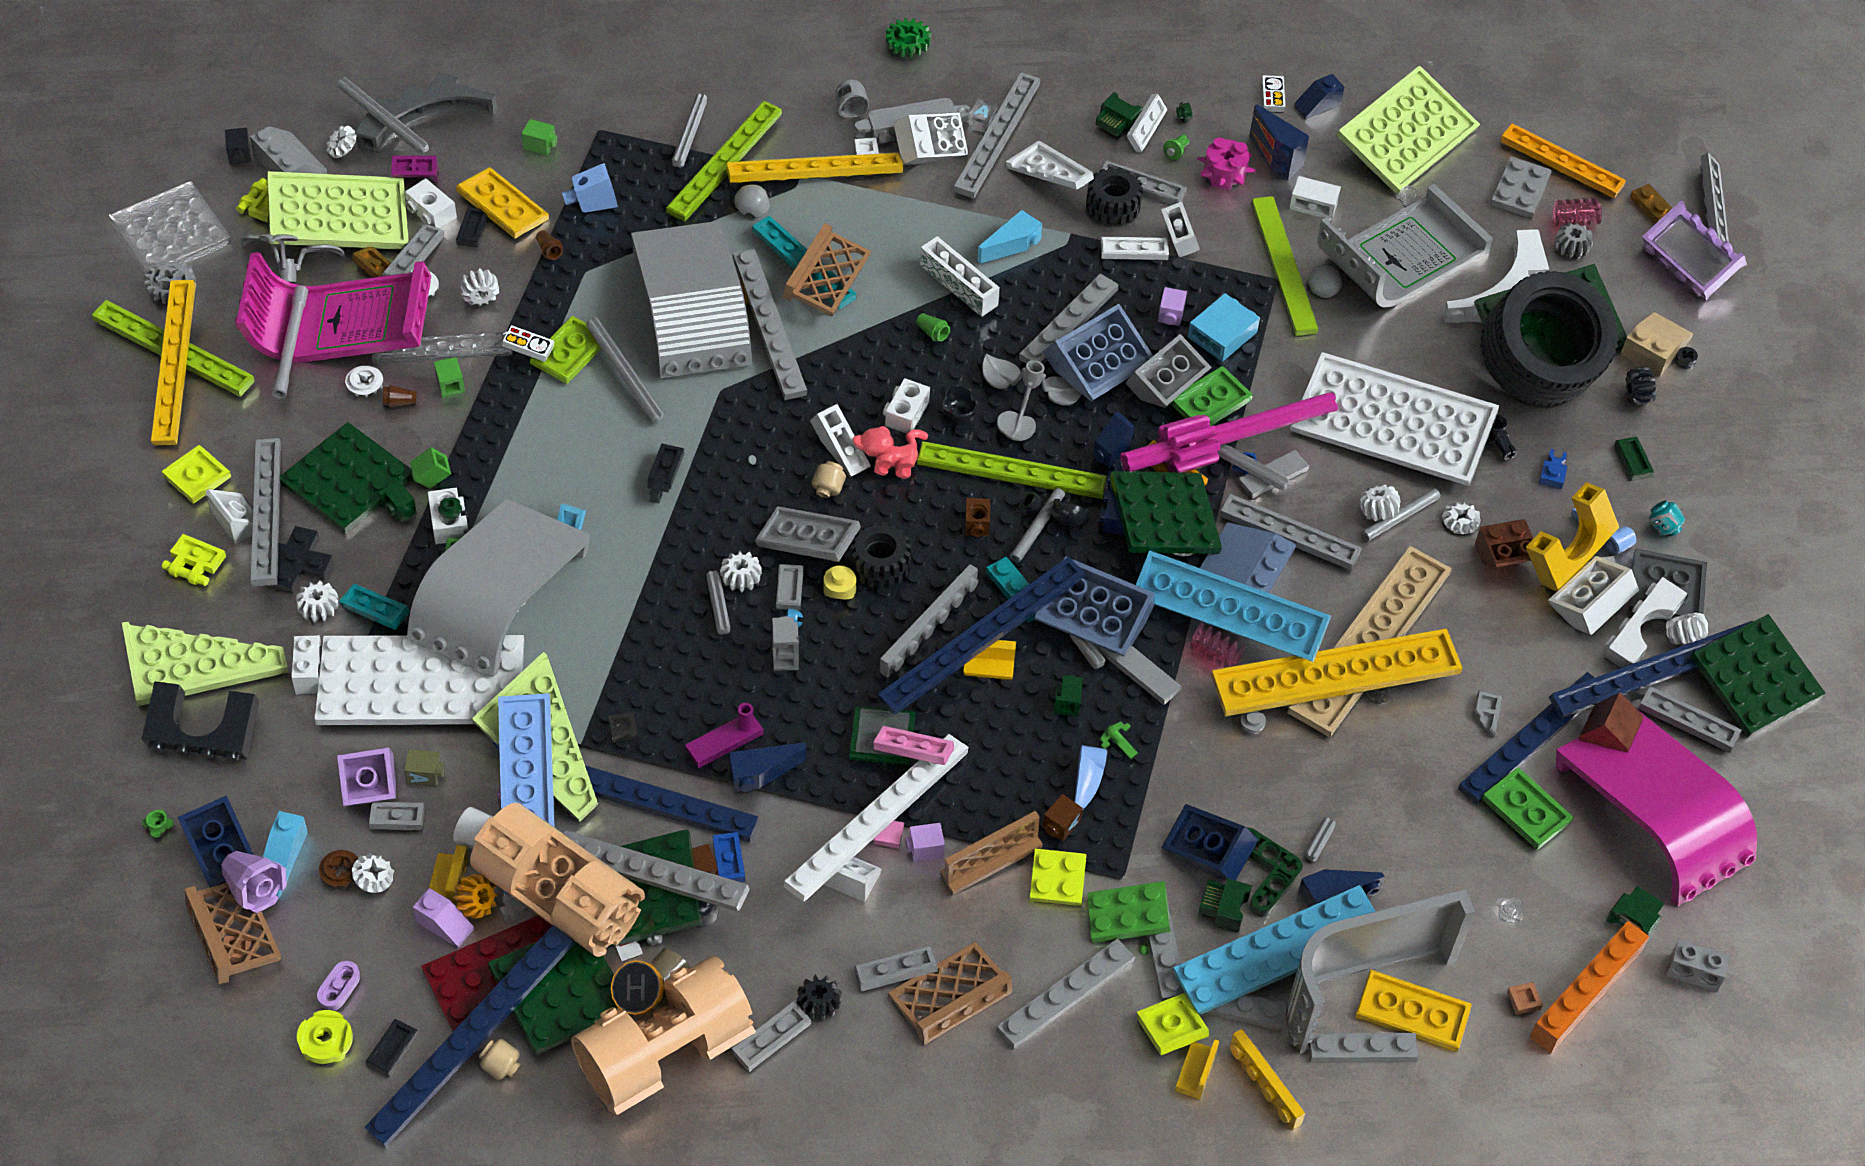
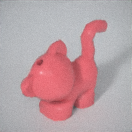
M881 426L879 428H870L862 435L854 436L853 443L857 449L864 451L868 456L877 458L874 465L875 473L886 475L888 469L893 467L895 468L896 476L906 479L910 477L911 468L914 467L918 458L915 438L925 441L928 439V434L922 430L913 429L906 434L908 444L897 447L894 446L889 430L885 426Z

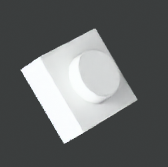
M876 138L854 139L856 155L879 154Z

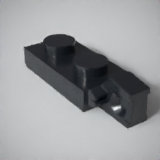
M661 443L648 476L647 488L651 489L649 492L650 502L659 504L663 492L668 493L671 489L685 454L684 448Z

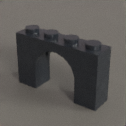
M154 681L141 738L148 746V749L163 752L164 749H172L173 752L182 755L195 752L205 758H214V755L224 756V759L230 761L248 758L260 702L255 694L229 691L224 717L220 725L207 735L191 736L182 732L179 722L185 695L184 689L179 684Z

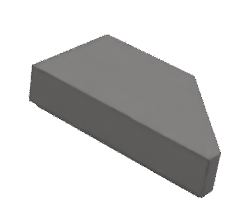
M1478 690L1473 716L1487 734L1494 738L1503 696Z

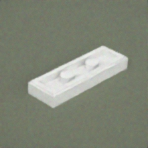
M1158 93L1150 96L1127 134V138L1136 152L1143 151L1167 111Z
M1101 237V259L1168 260L1169 257L1168 238Z

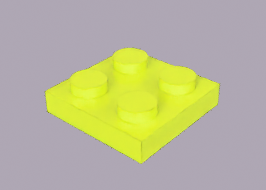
M200 445L161 471L163 478L193 504L204 497L208 489L214 490L231 478L230 471Z
M1035 849L1030 901L1081 906L1086 854Z
M1185 993L1137 1011V1020L1160 1055L1209 1037V1029Z

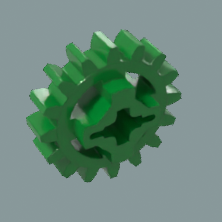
M904 18V22L897 19L896 25L890 23V28L886 29L885 42L888 44V49H894V54L901 52V57H904L905 54L913 57V53L920 56L921 50L926 52L927 47L931 45V31H928V26H923V21L916 23L915 18L911 21Z

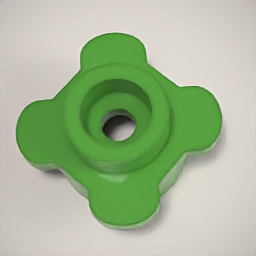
M159 809L151 811L143 819L142 825L151 831L152 837L157 838L166 829H171L174 826V822L172 819L167 818L164 810Z

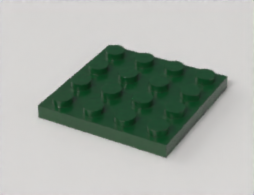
M347 422L280 475V484L347 534L381 506L379 491L398 480L405 486L413 478L410 467Z
M1112 471L1110 481L1129 553H1149V550L1155 553L1219 554L1221 552V541L1201 473Z
M1769 614L1691 655L1692 660L1747 737L1826 694Z
M688 829L620 846L695 869L691 835ZM628 879L644 891L645 899L639 900L637 907L641 909L640 914L618 945L702 924L699 900ZM611 944L607 948L614 947L615 945Z
M574 940V945L512 1011L535 1055L571 1040L574 1035L595 1024L594 1021L601 1018L600 1014L612 1007L618 1008L611 994V983L614 974L604 956H594ZM537 942L488 962V969L496 984L510 972Z

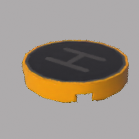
M637 960L627 962L613 976L611 983L612 999L618 1008L626 1010L629 1014L642 1015L649 1013L656 1004H659L663 997V977L648 962Z

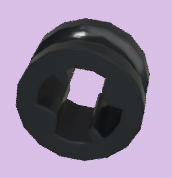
M1682 347L1678 350L1675 362L1682 369H1691L1696 364L1698 354L1691 347Z

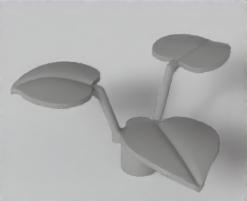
M261 234L244 235L240 238L241 248L245 245L261 241L269 243L278 241L280 243L281 259L279 258L276 244H272L278 276L290 283L297 282L296 270H301V263L306 253L328 252L345 257L344 251L337 246L313 245L302 248L297 264H294V259H286L284 241H298L297 236Z
M988 354L985 355L982 372L988 384L999 389H1005L1010 384L1016 385L1023 378V382L1027 387L1020 413L1006 411L1001 413L997 419L998 429L1012 440H1026L1035 432V420L1031 417L1023 416L1031 388H1036L1041 383L1043 391L1048 392V398L1060 405H1071L1082 394L1063 377L1054 376L1045 379L1046 375L1043 374L1044 365L1039 361H1029L1026 364V368H1023L1022 372H1020V369L1009 361L997 359Z

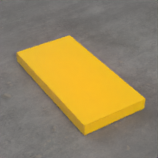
M491 167L456 185V192L476 208L484 211L493 222L513 238H517L549 220V214Z
M1370 969L1355 1018L1399 1033H1416V1039L1458 1052L1472 1003Z

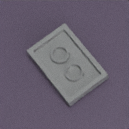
M1511 156L1490 206L1532 219L1552 170Z

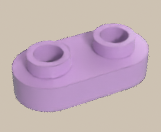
M351 961L338 963L318 989L317 999L319 1005L324 1010L334 1011L342 1007L359 983L360 972L355 963ZM351 976L350 979L343 980V977ZM330 997H336L335 1000L328 1001Z

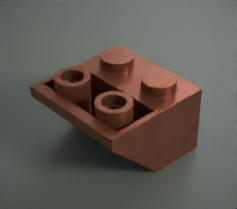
M1521 519L1481 526L1475 545L1483 563L1493 567H1501L1531 561L1526 546L1534 538L1526 520Z

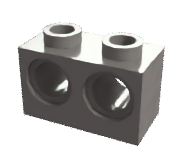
M1678 939L1670 956L1666 976L1718 992L1726 977L1730 955Z

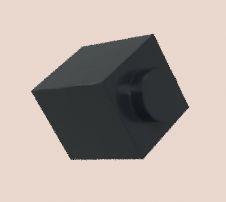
M247 127L226 129L225 141L229 164L252 162Z

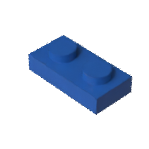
M738 832L713 835L718 876L738 882H745V871Z

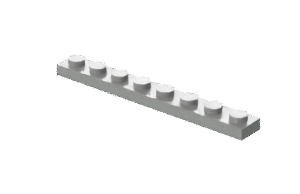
M1020 72L957 180L954 192L973 199L975 198L1040 85V78Z
M755 249L733 253L734 264L784 400L807 396V388Z
M280 438L258 439L255 444L251 560L252 587L277 585L281 463Z
M565 830L563 833L625 878L737 912L740 911L750 890L747 884L570 831Z

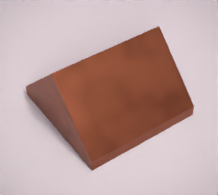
M1619 692L1594 705L1579 736V741L1628 753L1643 721V715Z

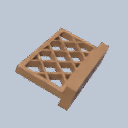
M824 223L787 281L782 298L788 301L795 298L833 317L870 257L871 251L831 232L832 226ZM834 241L840 244L842 249L832 250L831 242ZM856 252L863 255L862 259L852 260L850 253ZM845 254L847 262L838 263L835 256ZM830 257L833 264L823 266L820 259ZM850 267L853 274L843 276L841 268ZM836 270L838 277L828 278L825 271ZM821 272L823 279L813 281L811 274ZM841 282L843 290L833 291L831 284ZM826 285L828 292L818 294L816 286ZM811 288L814 295L806 296L800 293L801 289ZM831 298L833 306L824 305L821 299Z
M1034 811L945 858V868L940 870V875L952 895L1035 852V849H1041L1042 842L1038 838L1040 817L1037 812Z
M227 883L197 891L195 886L185 889V906L218 984L229 982L230 975L281 961V954L262 911L259 913L254 912L250 918L240 915L239 912L242 907L236 902L234 896L230 895L231 890ZM212 896L220 898L216 906L206 903L204 899ZM225 901L237 904L233 912L221 908ZM217 914L229 918L225 925L213 921ZM234 920L246 924L242 932L229 928ZM251 926L263 931L259 938L247 934ZM225 934L238 937L233 945L222 942ZM242 939L254 943L251 951L238 948ZM260 946L268 948L272 952V954L265 956L255 953ZM233 953L246 956L242 963L232 965L230 961Z
M975 941L937 964V972L910 979L888 992V997L916 1029L919 1039L926 1045L1012 993V979L1006 970L1002 972ZM974 952L980 958L979 963L964 962L965 957ZM948 967L958 968L957 976L943 975V971ZM962 970H977L975 979L961 977ZM981 971L992 972L995 975L990 980L979 979ZM926 980L937 981L935 989L921 988V984ZM941 981L955 983L954 990H939ZM959 984L974 985L973 990L968 993L958 992ZM904 993L915 994L913 1002L901 1001L899 996ZM919 994L933 996L932 1003H917ZM937 997L952 998L951 1003L946 1006L936 1005ZM915 1010L930 1011L929 1016L918 1021L914 1016Z

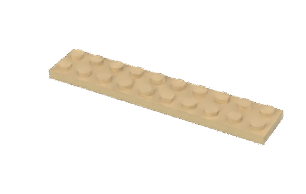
M1410 546L1334 648L1405 636L1449 577L1452 568ZM1363 692L1291 704L1288 714L1324 735L1331 737Z

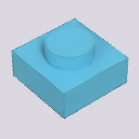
M561 504L557 520L581 530L586 510Z

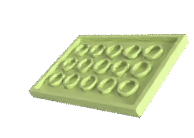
M1418 66L1343 126L1336 135L1398 195L1473 133L1480 124L1421 66Z
M268 171L270 234H288L298 237V241H284L285 245H333L337 247L403 249L408 244L404 178ZM278 241L270 242V244H280Z

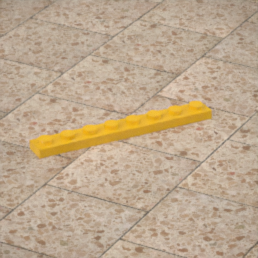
M898 152L727 162L726 170L730 183H742L748 181L763 182L766 180L893 174L903 172V163Z
M194 280L170 281L151 442L154 446L177 445L196 288Z

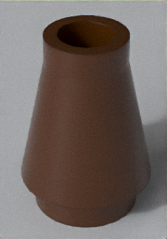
M545 230L539 231L536 234V240L546 259L556 260L562 255L563 245L559 240L548 234Z
M393 385L383 387L382 405L388 406V408L410 404L416 405V390H408Z

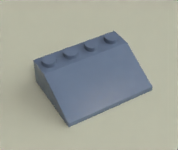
M1120 304L1058 339L1042 351L1053 369L1090 401L1129 379L1137 369L1153 357Z
M1227 522L1219 535L1222 545L1221 552L1219 554H1208L1200 569L1270 593L1290 559L1296 544L1273 532Z
M1073 560L1085 572L1084 578L1037 611L1034 617L1035 620L1125 657L1143 629L1155 605V593Z

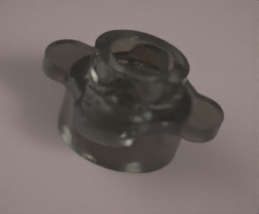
M1392 686L1366 691L1365 696L1376 704L1387 703L1390 699L1388 694L1392 690Z

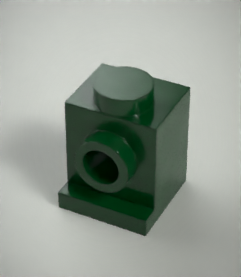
M399 480L378 492L381 507L383 509L386 508L391 516L395 515L400 522L410 519L417 513L415 499Z
M1073 675L1063 676L1062 685H1057L1054 714L1079 716L1083 678Z

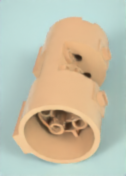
M511 803L501 809L493 818L489 817L474 838L476 842L470 857L472 868L551 925L556 926L565 935L596 957L605 955L607 953L606 948L609 945L614 944L617 946L629 932L640 914L641 909L637 906L639 900L645 899L644 891L520 803Z
M712 955L691 968L680 967L670 973L671 977L664 981V991L670 1007L664 1006L653 1012L654 1017L649 1020L635 1022L626 1010L612 1007L600 1014L601 1018L594 1021L595 1024L571 1038L574 1054L585 1077L598 1097L607 1106L609 1112L618 1115L662 1089L664 1086L661 1082V1070L658 1061L687 1043L691 1042L698 1049L701 1057L712 1059L755 1033L753 1028L754 1022L748 1019V1016L752 1014V1010L747 997L735 976H730L727 971L722 969L725 965L721 959Z

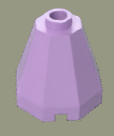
M235 851L227 855L221 865L222 874L236 902L241 907L247 910L250 909L255 913H259L274 905L279 898L276 895L279 889L284 891L287 886L286 868L280 863L265 857Z

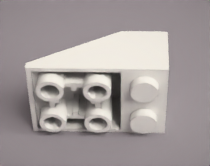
M960 113L908 115L894 122L903 165L923 164L968 155Z

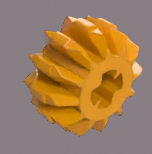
M474 873L468 877L460 878L461 885L454 886L458 891L457 895L453 896L454 899L458 900L456 908L461 910L465 917H472L474 919L483 918V915L491 914V908L497 906L494 898L499 895L493 891L496 884L490 882L485 876Z

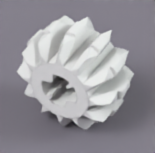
M480 268L477 272L470 270V275H463V280L460 281L459 287L462 298L470 306L477 304L480 307L482 303L488 304L489 300H496V295L499 293L497 278L489 270L482 271Z
M1376 485L1375 488H1367L1366 492L1361 493L1360 509L1363 515L1366 516V519L1377 521L1379 519L1393 518L1394 514L1399 513L1400 496L1394 487H1387L1386 485L1378 487Z
M739 551L736 556L730 553L728 559H723L720 569V576L723 578L724 585H730L732 591L736 588H739L741 592L744 591V588L752 590L754 584H759L762 574L758 558H752L750 552L742 555L741 551Z
M320 580L316 585L309 581L308 588L301 587L300 593L296 594L298 612L303 615L305 620L312 618L314 623L320 618L326 621V616L334 617V610L338 609L339 606L338 595L335 589H332L329 583L323 585Z
M1689 613L1674 617L1665 624L1667 637L1672 644L1693 643L1708 635V623L1705 620L1704 614Z

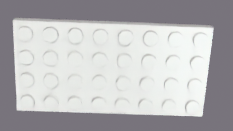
M1322 352L1302 400L1333 392L1336 396L1335 402L1338 404V410L1291 425V431L1469 486L1496 418L1499 405Z
M407 635L324 636L315 723L316 725L475 724L472 718L523 671L524 635L505 636L501 650L499 671L494 677L407 639Z

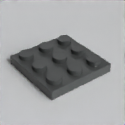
M1635 549L1632 572L1639 591L1629 600L1628 611L1632 612L1639 600L1644 602L1648 597L1646 592L1653 582L1658 584L1663 577L1687 593L1683 604L1671 619L1689 613L1704 614L1707 562Z

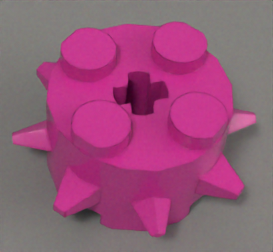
M1221 137L1216 138L1212 144L1208 145L1206 156L1197 157V160L1204 163V168L1200 175L1207 177L1211 181L1210 184L1221 189H1231L1232 185L1236 184L1243 185L1247 172H1255V169L1248 166L1252 154L1247 151V145L1243 142L1227 140Z

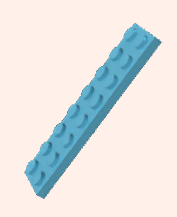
M1150 550L1136 583V586L1155 593V605L1310 662L1315 660L1331 616L1326 613Z
M1358 885L1174 967L1173 972L1197 1013L1202 1015L1297 972L1305 945L1312 935L1322 927L1376 911L1362 887Z

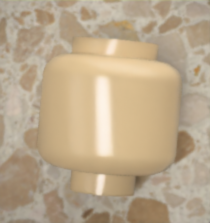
M827 461L825 464L818 465L811 484L817 490L816 494L820 497L829 498L830 496H837L841 492L846 474L843 472L842 466Z
M498 1039L496 1042L491 1040L479 1055V1058L482 1059L480 1067L497 1080L503 1079L506 1075L511 1078L520 1066L516 1062L520 1055L519 1051L503 1039Z

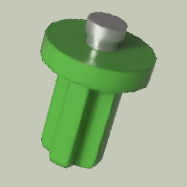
M1183 134L1176 139H1169L1164 143L1163 150L1168 158L1178 160L1182 157L1184 148L1190 142L1187 139V135Z

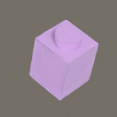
M1165 287L1158 322L1180 326L1187 291Z
M940 823L910 827L909 837L905 838L907 853L912 852L913 862L944 858L945 842Z

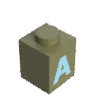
M409 749L404 768L406 784L437 787L439 777H443L445 769L444 762L440 760L439 752Z

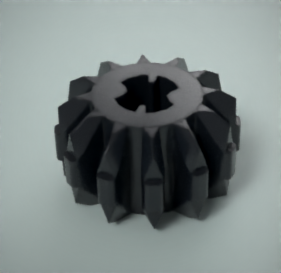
M1636 367L1628 371L1625 387L1629 401L1634 406H1644L1654 402L1657 395V386L1652 370L1649 367Z
M816 974L813 977V981L805 978L803 986H799L797 990V1005L801 1007L805 1014L810 1013L811 1020L816 1016H820V1019L824 1021L826 1014L833 1017L835 1009L841 1007L840 998H842V992L840 989H837L836 981L829 982L827 975L822 980H819Z

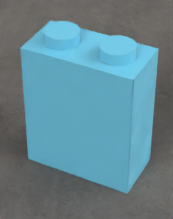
M1225 293L1190 322L1188 338L1223 362L1257 333L1260 317Z

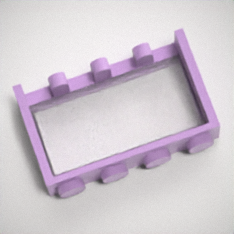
M1682 200L1642 236L1643 248L1651 256L1655 254L1660 258L1658 261L1664 268H1671L1675 272V277L1681 283L1687 282L1691 286L1690 290L1697 297L1702 296L1706 300L1737 270L1747 265L1745 256L1742 253L1737 255L1728 241L1722 242L1712 227L1706 228L1696 213L1690 214Z

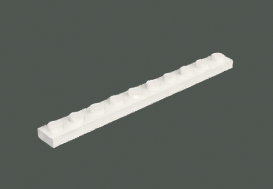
M948 734L944 739L954 741V750L945 765L919 760L784 881V888L803 902L806 901L968 753V747Z

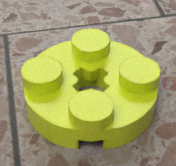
M321 1010L313 1013L314 1016L307 1021L305 1019L297 1031V1043L303 1057L318 1064L342 1061L353 1041L350 1024L344 1019L343 1015L336 1011ZM324 1032H329V1037H331L329 1040L321 1042V1039H317L318 1036H323Z

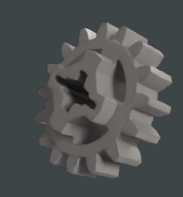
M165 260L164 265L156 263V269L150 267V274H145L146 281H144L148 295L150 297L154 296L156 302L162 299L163 304H166L169 297L171 280H194L196 282L192 267H187L185 262L179 265L178 260H174L173 263Z

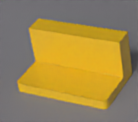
M996 641L964 665L963 674L966 676L1013 679L1016 642Z
M456 845L454 855L438 853L429 885L430 889L447 898L453 904L458 903V900L453 898L458 893L454 886L461 885L460 878L465 877L469 862L467 846Z
M1214 1039L1212 1047L1197 1042L1191 1043L1175 1087L1176 1092L1201 1100L1216 1057L1219 1040Z

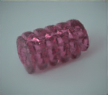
M1591 197L1590 199L1582 198L1581 200L1575 198L1572 201L1570 199H1565L1564 201L1556 200L1553 205L1552 214L1556 227L1559 221H1561L1562 225L1566 226L1568 220L1573 225L1578 220L1580 226L1584 225L1585 219L1588 225H1592L1593 219H1595L1597 225L1601 224L1602 208L1596 197Z
M1205 622L1200 623L1193 634L1190 649L1192 651L1199 650L1200 656L1207 655V659L1209 661L1215 660L1218 666L1224 664V668L1237 665L1246 650V646L1244 645L1238 650L1237 640L1230 645V636H1226L1221 640V631L1212 635L1213 626L1204 630Z

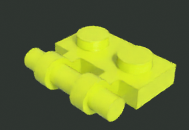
M261 178L258 182L252 184L247 195H243L240 198L236 210L239 213H243L248 209L249 216L269 223L267 180Z
M182 534L170 550L171 557L175 558L173 562L165 560L162 563V569L168 571L171 576H180L188 579V582L191 584L206 586L209 582V577L202 574L204 571L214 574L226 558V553L220 548ZM187 563L194 567L192 570L184 568V565Z

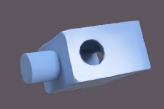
M605 163L572 177L574 189L562 192L565 204L568 205L579 201L582 212L618 207Z

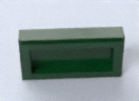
M1637 436L1615 441V449L1631 481L1653 477L1655 472Z

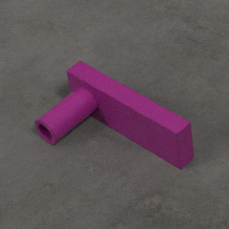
M742 703L738 707V718L687 743L685 750L695 765L700 768L763 735V728L753 716V706L749 703Z

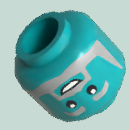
M1664 500L1650 509L1649 520L1658 534H1669L1672 537L1682 531L1681 526L1685 522V516L1675 502Z

